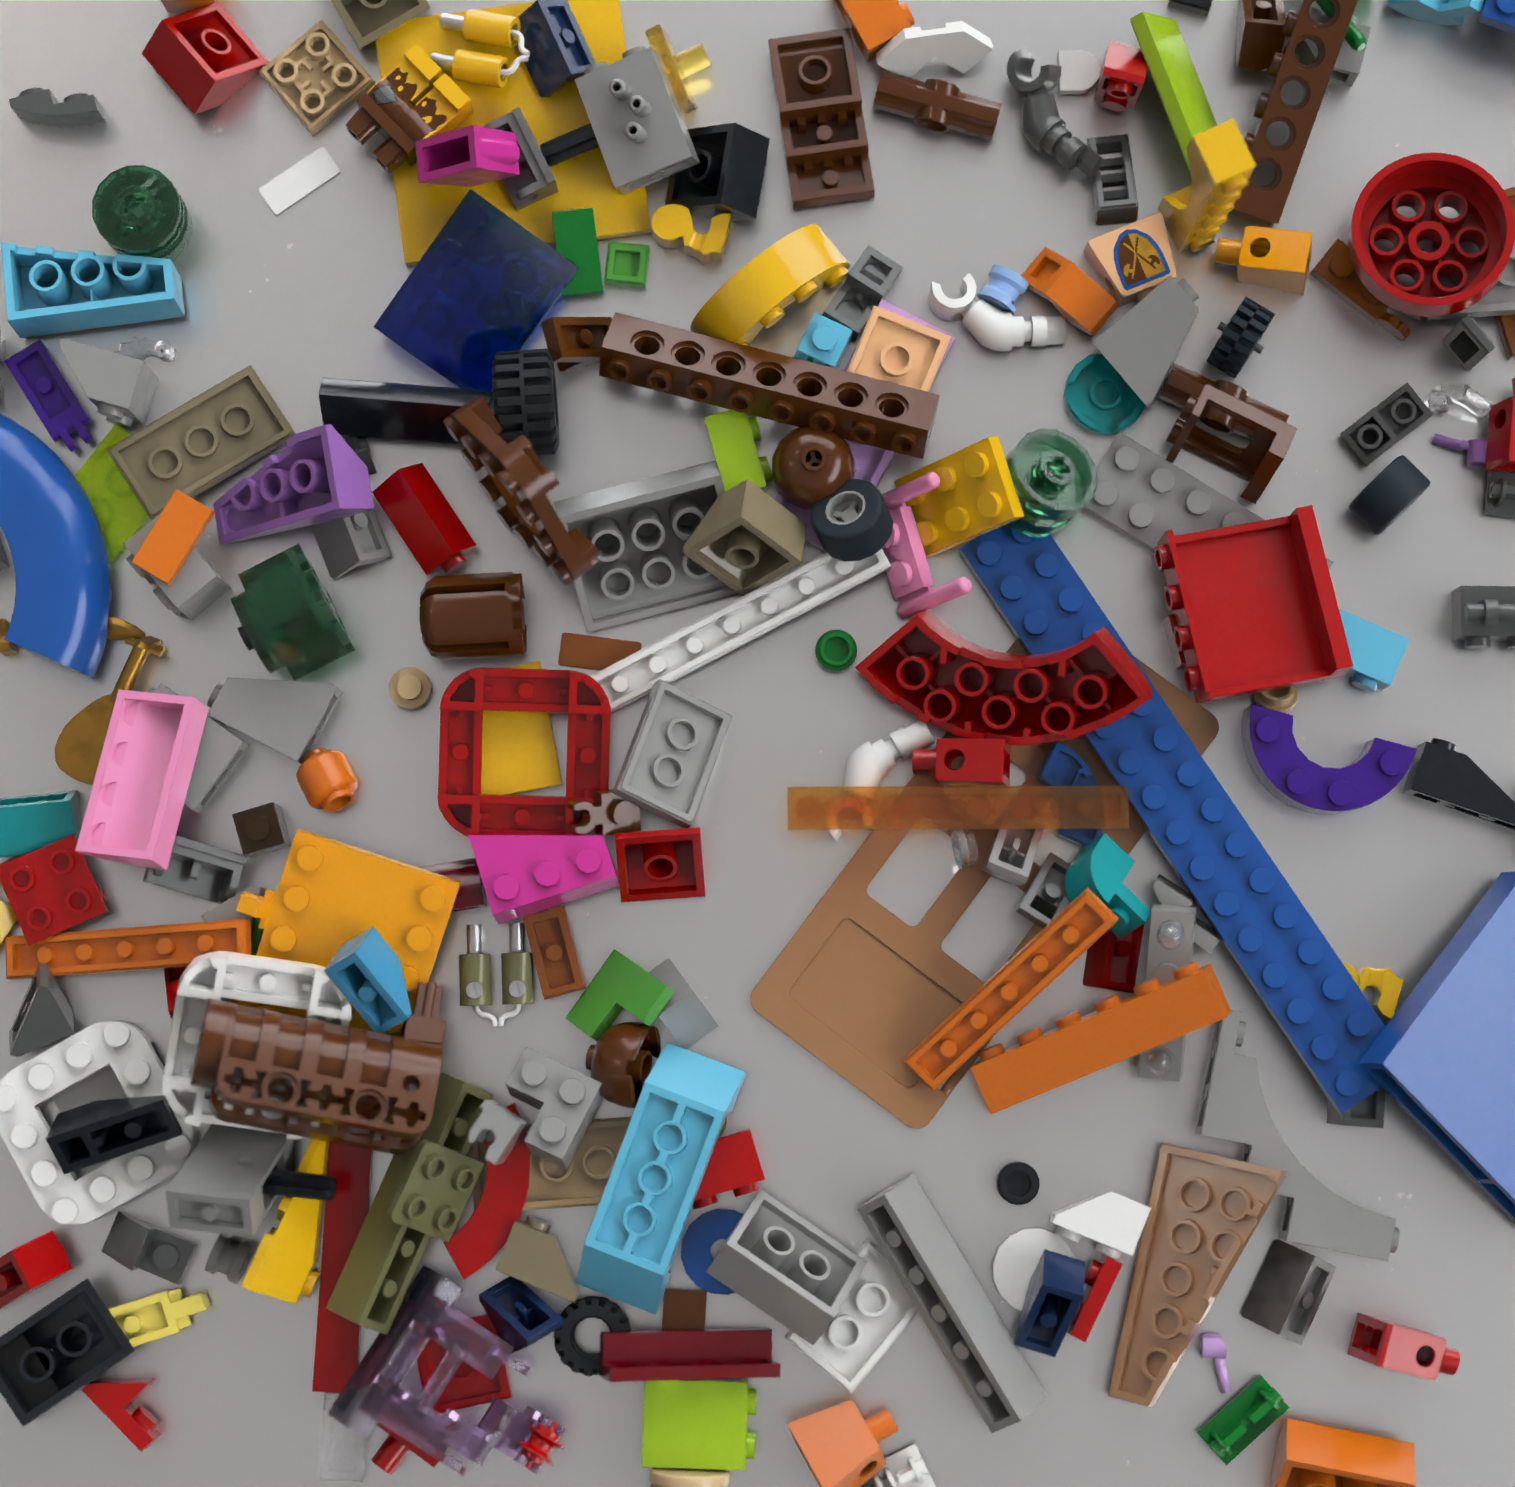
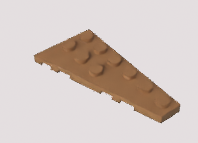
M1162 1143L1149 1201L1151 1210L1143 1229L1108 1396L1146 1407H1154L1286 1177L1287 1171Z

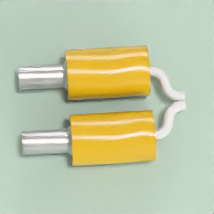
M470 9L465 17L442 13L440 27L462 31L463 37L467 41L512 49L518 43V49L523 55L517 57L511 67L508 57L465 49H458L454 56L434 52L430 55V58L441 69L452 70L453 77L456 80L503 88L507 84L509 75L517 70L521 62H528L530 50L524 48V37L520 32L519 18Z

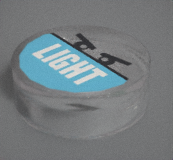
M968 825L952 828V849L958 868L962 870L976 867L978 864V849L973 830Z

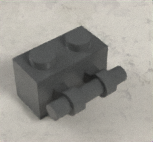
M1460 586L1451 592L1452 641H1465V648L1470 649L1490 648L1491 642H1507L1508 649H1515V586Z

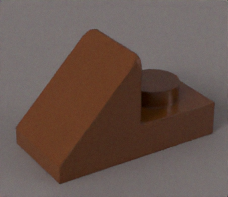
M551 317L541 322L547 348L552 356L553 363H557L559 371L566 372L600 363L601 345L611 324L612 317Z

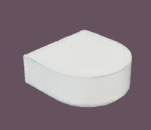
M1084 50L1058 51L1057 65L1062 66L1061 77L1058 82V95H1080L1091 91L1097 84L1100 76V65L1096 57Z

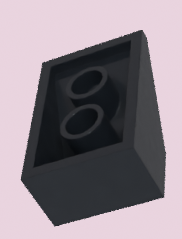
M88 1278L0 1337V1393L22 1426L31 1423L135 1351Z

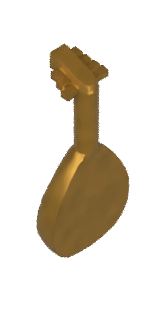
M153 636L141 639L132 638L131 640L127 638L125 643L133 646L112 693L102 696L89 704L65 725L55 746V761L59 769L68 776L93 786L118 689L132 691L148 655L152 654L161 658L166 648L161 646L162 640Z

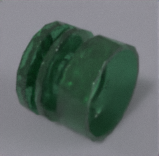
M145 165L125 166L111 172L98 185L92 200V218L100 235L108 242V245L116 254L171 259L173 262L186 250L192 235V216L184 199L178 193L173 183L160 171ZM138 206L144 211V214L139 218L133 212Z

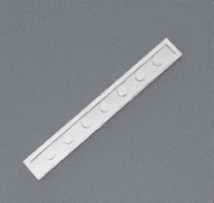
M882 548L873 556L860 561L847 562L835 559L826 552L590 677L595 679L605 691L609 699L611 714L649 695L654 683L659 679L670 684L891 568V565Z

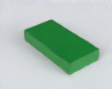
M593 207L552 211L562 296L603 291Z

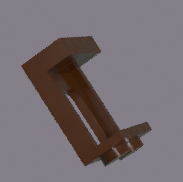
M1206 383L1198 398L1190 395L1179 416V418L1185 421L1176 419L1166 439L1167 442L1173 445L1165 460L1173 463L1182 447L1190 449L1248 478L1240 497L1256 504L1282 463L1297 428ZM1209 405L1254 427L1256 432L1247 447L1239 448L1197 427L1195 424L1204 406Z

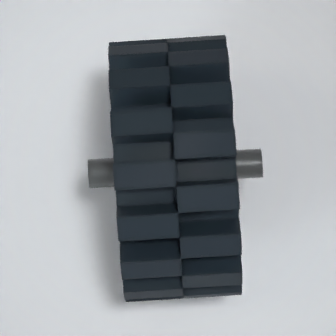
M1246 297L1228 325L1222 321L1220 322L1217 329L1223 333L1206 362L1235 379L1253 351L1261 354L1264 347L1258 343L1275 313Z

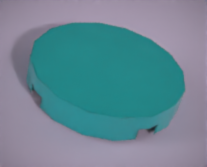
M1103 354L1089 355L1077 363L1065 383L1063 398L1067 413L1077 426L1090 434L1110 436L1118 434L1119 431L1122 433L1136 423L1146 406Z

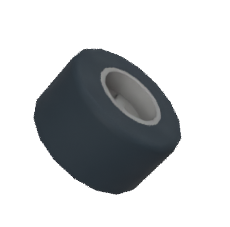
M1404 455L1398 456L1358 494L1349 505V509L1374 534L1379 535L1429 487L1430 480Z
M848 479L833 494L816 500L812 505L810 519L813 529L823 549L835 559L845 562L860 561L873 556L884 547L891 536L893 520L881 492L871 482L861 479Z

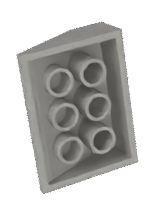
M715 460L553 502L554 509L566 531L569 532L576 527L595 545L599 556L596 558L598 562L590 570L573 581L587 633L738 594L682 553L684 545L719 496L725 493Z

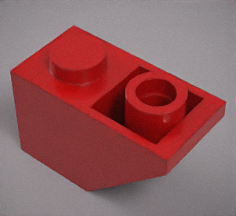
M1109 41L1093 100L1102 102L1101 105L1112 111L1134 109L1143 87L1147 70V63L1141 48Z
M750 1129L717 1139L694 1200L693 1209L717 1203L716 1194L733 1190L735 1197L759 1190L757 1182L765 1180Z

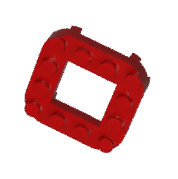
M484 667L467 670L455 677L443 693L440 703L437 797L439 809L449 825L469 837L468 835H587L588 833L579 834L568 830L569 824H577L582 820L583 812L582 810L574 811L567 808V803L574 799H580L594 804L593 792L608 790L611 708L609 699L601 685L589 675L574 670ZM483 710L568 713L565 796L481 794Z

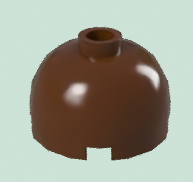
M804 425L791 430L778 443L772 456V479L777 491L783 498L785 497L789 502L803 510H812V505L816 500L833 494L848 479H854L855 459L849 444L838 433L834 431L828 433L823 431L822 428L814 429L810 425ZM811 457V460L806 462V459Z
M623 1022L608 1028L601 1034L596 1045L589 1047L586 1055V1069L591 1070V1078L602 1083L600 1095L607 1101L626 1108L636 1107L644 1083L651 1071L652 1056L658 1058L661 1053L658 1028L638 1022Z

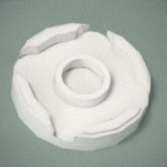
M1023 1228L1008 1235L997 1247L992 1263V1280L999 1295L1011 1307L1022 1311L1031 1277L1044 1249L1075 1258L1071 1247L1058 1234L1043 1228Z

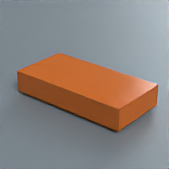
M176 489L131 562L171 586L215 512Z

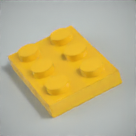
M998 436L987 437L894 480L897 488L930 472L936 473L940 478V485L937 488L905 502L906 506H911L926 558L935 556L1024 517Z

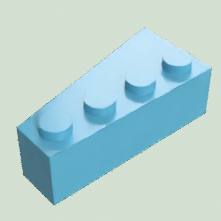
M1 242L7 321L20 338L185 317L182 281L171 259L124 254L105 256L96 255L94 251L78 250V253L55 251L53 247L36 246V249L18 247L14 243Z

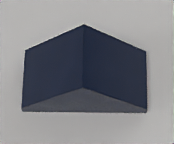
M511 1276L479 1294V1300L509 1354L532 1345L564 1325L561 1316L522 1281Z

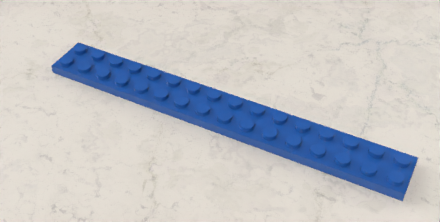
M1028 504L1022 508L1024 517L978 536L961 547L959 553L1028 655L1062 650L1085 640L1097 630L1105 627L1142 672L1151 688L1152 698L1127 716L1106 727L1083 734V736L1338 1114H1343L1382 1088L1359 1064V1061L1386 1026L1031 505Z

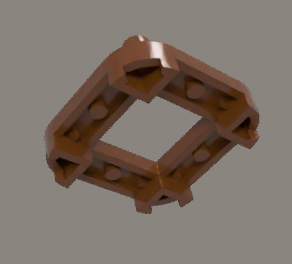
M479 395L443 420V424L457 442L461 440L465 446L461 454L474 472L479 470L482 474L483 479L479 481L482 490L492 502L497 500L501 508L496 513L502 523L510 532L512 530L515 531L527 549L533 548L544 566L547 568L551 566L554 573L565 586L571 584L598 562L596 558L599 556L595 545L576 527L567 532L547 498L546 493L560 484L553 472L546 469L540 463L532 449V444L523 434L509 444L498 435L503 430L483 397Z

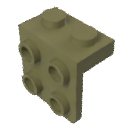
M421 1140L387 1210V1218L397 1224L449 1243L485 1163L430 1140Z

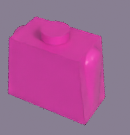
M472 125L415 141L419 183L475 187L520 175L518 163L520 150L517 145L516 133Z

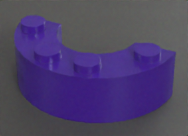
M1253 704L1244 709L1242 744L1247 762L1260 784L1276 799L1306 813L1318 815L1347 813L1379 800L1402 780L1417 750L1413 747L1374 738L1365 742L1359 757L1349 766L1344 768H1326L1310 761L1298 748L1292 732L1293 715Z

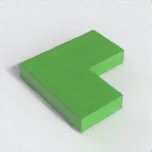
M614 949L568 1013L566 1019L588 1036L598 1041L601 1034L610 1028L623 1008L648 1026H651L675 991Z

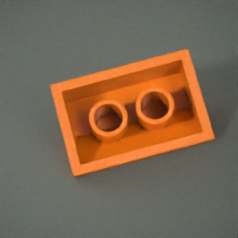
M1286 1418L1276 1443L1268 1487H1415L1414 1443Z

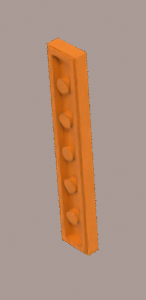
M1087 887L905 1057V1064L932 1091H935L1118 921V917Z
M234 919L64 932L55 934L28 946L25 936L5 937L6 979H31L39 963L47 965L52 975L59 977L187 967L196 956L215 951L252 955L250 919Z

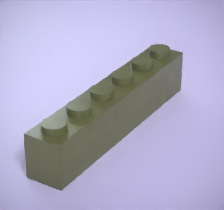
M440 1072L432 1120L427 1130L421 1135L420 1141L427 1139L467 1155L472 1144L468 1140L469 1132L483 1111L480 1106L484 1100H491L493 1095ZM401 1138L399 1143H404L406 1139ZM416 1147L404 1155L394 1154L326 1306V1309L357 1325L388 1335L431 1237L397 1224L387 1218V1210Z

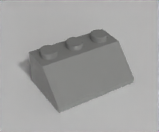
M760 1189L706 1272L798 1336L814 1345L836 1317L867 1262Z

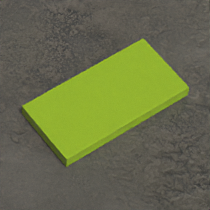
M1141 12L1130 18V23L1190 171L1187 147L1192 137L1217 126V123L1176 19Z

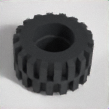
M546 348L496 352L492 362L494 415L503 430L498 435L509 444L523 434L532 444V449L536 455L555 454L559 446V418L554 363L549 350Z

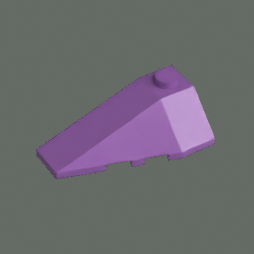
M325 424L294 434L286 441L287 446L277 455L268 456L261 462L262 468L250 478H242L213 503L219 543H234L337 520L375 509L368 467L332 425Z

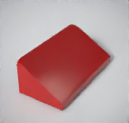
M1144 924L1121 939L1109 929L1087 949L1083 976L1084 986L1134 994L1133 988L1136 984Z

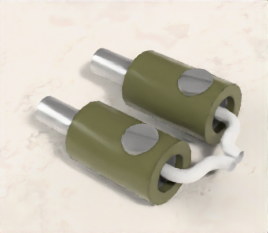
M509 923V952L501 953L502 1005L515 1004V1007L512 1011L504 1012L500 1015L498 1023L493 1014L483 1012L479 1007L480 1005H492L491 955L482 953L481 924L466 925L467 953L459 955L460 1006H473L476 1015L480 1018L489 1019L491 1026H504L505 1019L514 1017L519 1013L521 1004H534L532 952L524 951V923Z

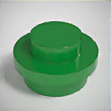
M830 630L818 639L815 655L823 668L832 672H840L848 669L854 663L857 656V645L853 637L847 632Z

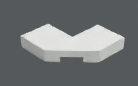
M963 21L945 23V28L921 31L920 26L904 28L875 55L878 65L891 73L912 78L934 57L965 74L993 50V46L989 37Z

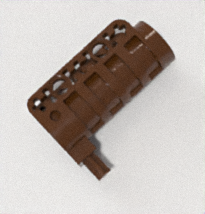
M430 981L428 984L418 983L414 1011L409 1019L403 1022L401 1036L387 1035L209 998L190 1085L211 1089L209 1108L217 1119L224 1122L395 1155L407 1154L417 1146L421 1135L429 1127L433 1116L442 1063V1043L446 1021L438 1019L444 987L437 986V983ZM271 1098H277L282 1103H277L273 1101ZM224 1103L232 1105V1110L225 1109ZM247 1108L252 1109V1115L245 1114ZM261 1110L284 1115L278 1119H269L262 1114ZM358 1114L365 1116L368 1120L362 1119ZM290 1117L296 1118L295 1124L288 1122ZM311 1121L320 1122L318 1127H314L311 1125ZM333 1125L338 1126V1132L331 1130ZM347 1127L370 1132L364 1136H356ZM377 1132L382 1134L381 1140L374 1139ZM397 1138L406 1139L404 1143L396 1142Z

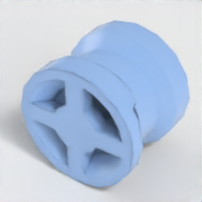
M993 265L988 274L990 280L987 286L979 290L977 297L979 300L987 301L1000 311L1011 312L1013 315L1016 310L1014 303L1020 294L1025 293L1029 283L1018 273L1003 266Z

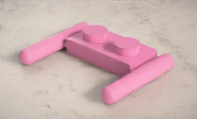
M934 472L927 473L882 494L893 520L891 536L882 548L891 565V568L886 570L894 600H899L897 610L903 619L967 594L972 589L971 581L966 577L958 578L940 587L931 589L935 585L911 506H906L905 502L927 493L940 485V478Z

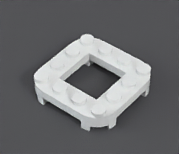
M228 951L210 952L198 955L184 970L178 984L162 1082L163 1096L166 1097L168 1104L174 1112L184 1119L183 1122L196 1127H200V1122L281 1133L217 1119L209 1108L211 1089L190 1085L208 1000L210 998L221 1001L222 997L307 1010L305 1018L349 1027L352 1015L351 1003L324 972L326 967ZM271 1098L273 1101L277 1103H282L277 1098ZM224 1103L225 1109L232 1110V1105ZM247 1108L245 1114L252 1115V1109ZM261 1110L262 1114L269 1119H278L284 1115ZM290 1117L288 1122L295 1124L296 1118ZM311 1121V1125L314 1127H318L320 1122ZM286 1134V1139L303 1138L302 1136Z
M102 1021L92 1024L12 1069L0 1080V1135L40 1208L60 1224L74 1225L97 1220L173 1175H177L197 1145L198 1127L183 1122L184 1119L174 1112L183 1130L181 1136L118 1156L80 1179L76 1177L74 1171L67 1174L63 1173L46 1141L50 1127L39 1109L42 1103L109 1065L112 1067L128 1098L163 1095L164 1066L151 1045L153 1041L144 1030L130 1023Z

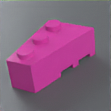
M468 835L492 915L498 924L620 886L611 854L603 835Z

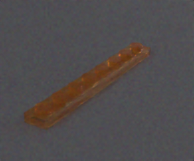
M1128 786L787 787V831L1129 829Z

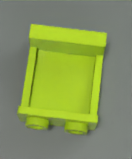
M740 1378L739 1380L644 1381L641 1467L745 1470L746 1459H754L755 1433L747 1432V1415H756V1389H748V1378Z

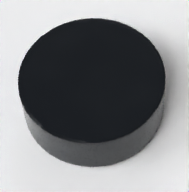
M1019 1161L1010 1162L1004 1165L997 1174V1191L1005 1201L1011 1204H1026L1033 1200L1038 1193L1040 1185L1038 1174L1026 1163Z

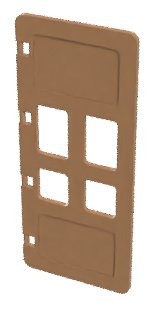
M1018 639L1014 641L1006 652L1009 654L1028 655ZM1134 656L1202 756L1218 734L1219 724L1216 717L1200 704H1196V701ZM947 731V732L944 734V736L942 737V738H962V737H959V736H956V735L951 734L952 732H949V731ZM1084 736L1059 740V742L1065 744L1078 754L1090 768L1103 800V833H1106L1129 855L1146 832V828ZM1053 742L1025 746L1010 745L1011 763L1024 772L1025 781L992 825H984L945 796L942 790L943 786L935 781V775L914 774L752 990L750 1002L758 1014L910 1128L919 1129L930 1123L960 1080L979 1057L978 1052L984 1050L991 1041L990 1039L959 1067L949 1077L941 1090L937 1088L935 1091H932L904 1062L905 1057L985 983L942 950L941 944L992 876L981 871L1005 810L1033 821L1048 799L1055 797L1049 787L1036 779ZM955 757L951 762V769H956L964 757ZM924 818L967 850L968 857L919 924L909 926L871 898L867 893V887L918 819ZM1033 861L1026 883L1020 887L1015 886L1025 893L1040 866ZM1034 923L1005 964L1043 928Z

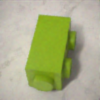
M728 410L704 417L705 428L714 460L722 478L724 491L727 492L748 479L767 493L766 481L773 479L767 456L759 457L755 442L762 440L756 416L748 418L745 413Z

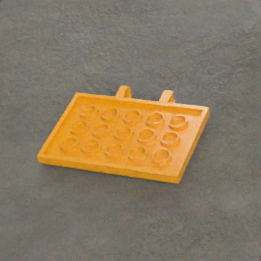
M298 828L277 891L266 889L264 897L243 891L240 895L236 911L261 918L258 928L264 929L256 956L310 963L323 967L328 966L342 944L374 927L400 958L411 1013L413 1014L418 983L428 984L461 881ZM230 999V1003L265 1009L302 1018L306 1017L307 1010ZM351 1004L352 1015L349 1027L374 1032ZM403 1022L382 1034L401 1036ZM358 1114L361 1118L368 1120L365 1116Z

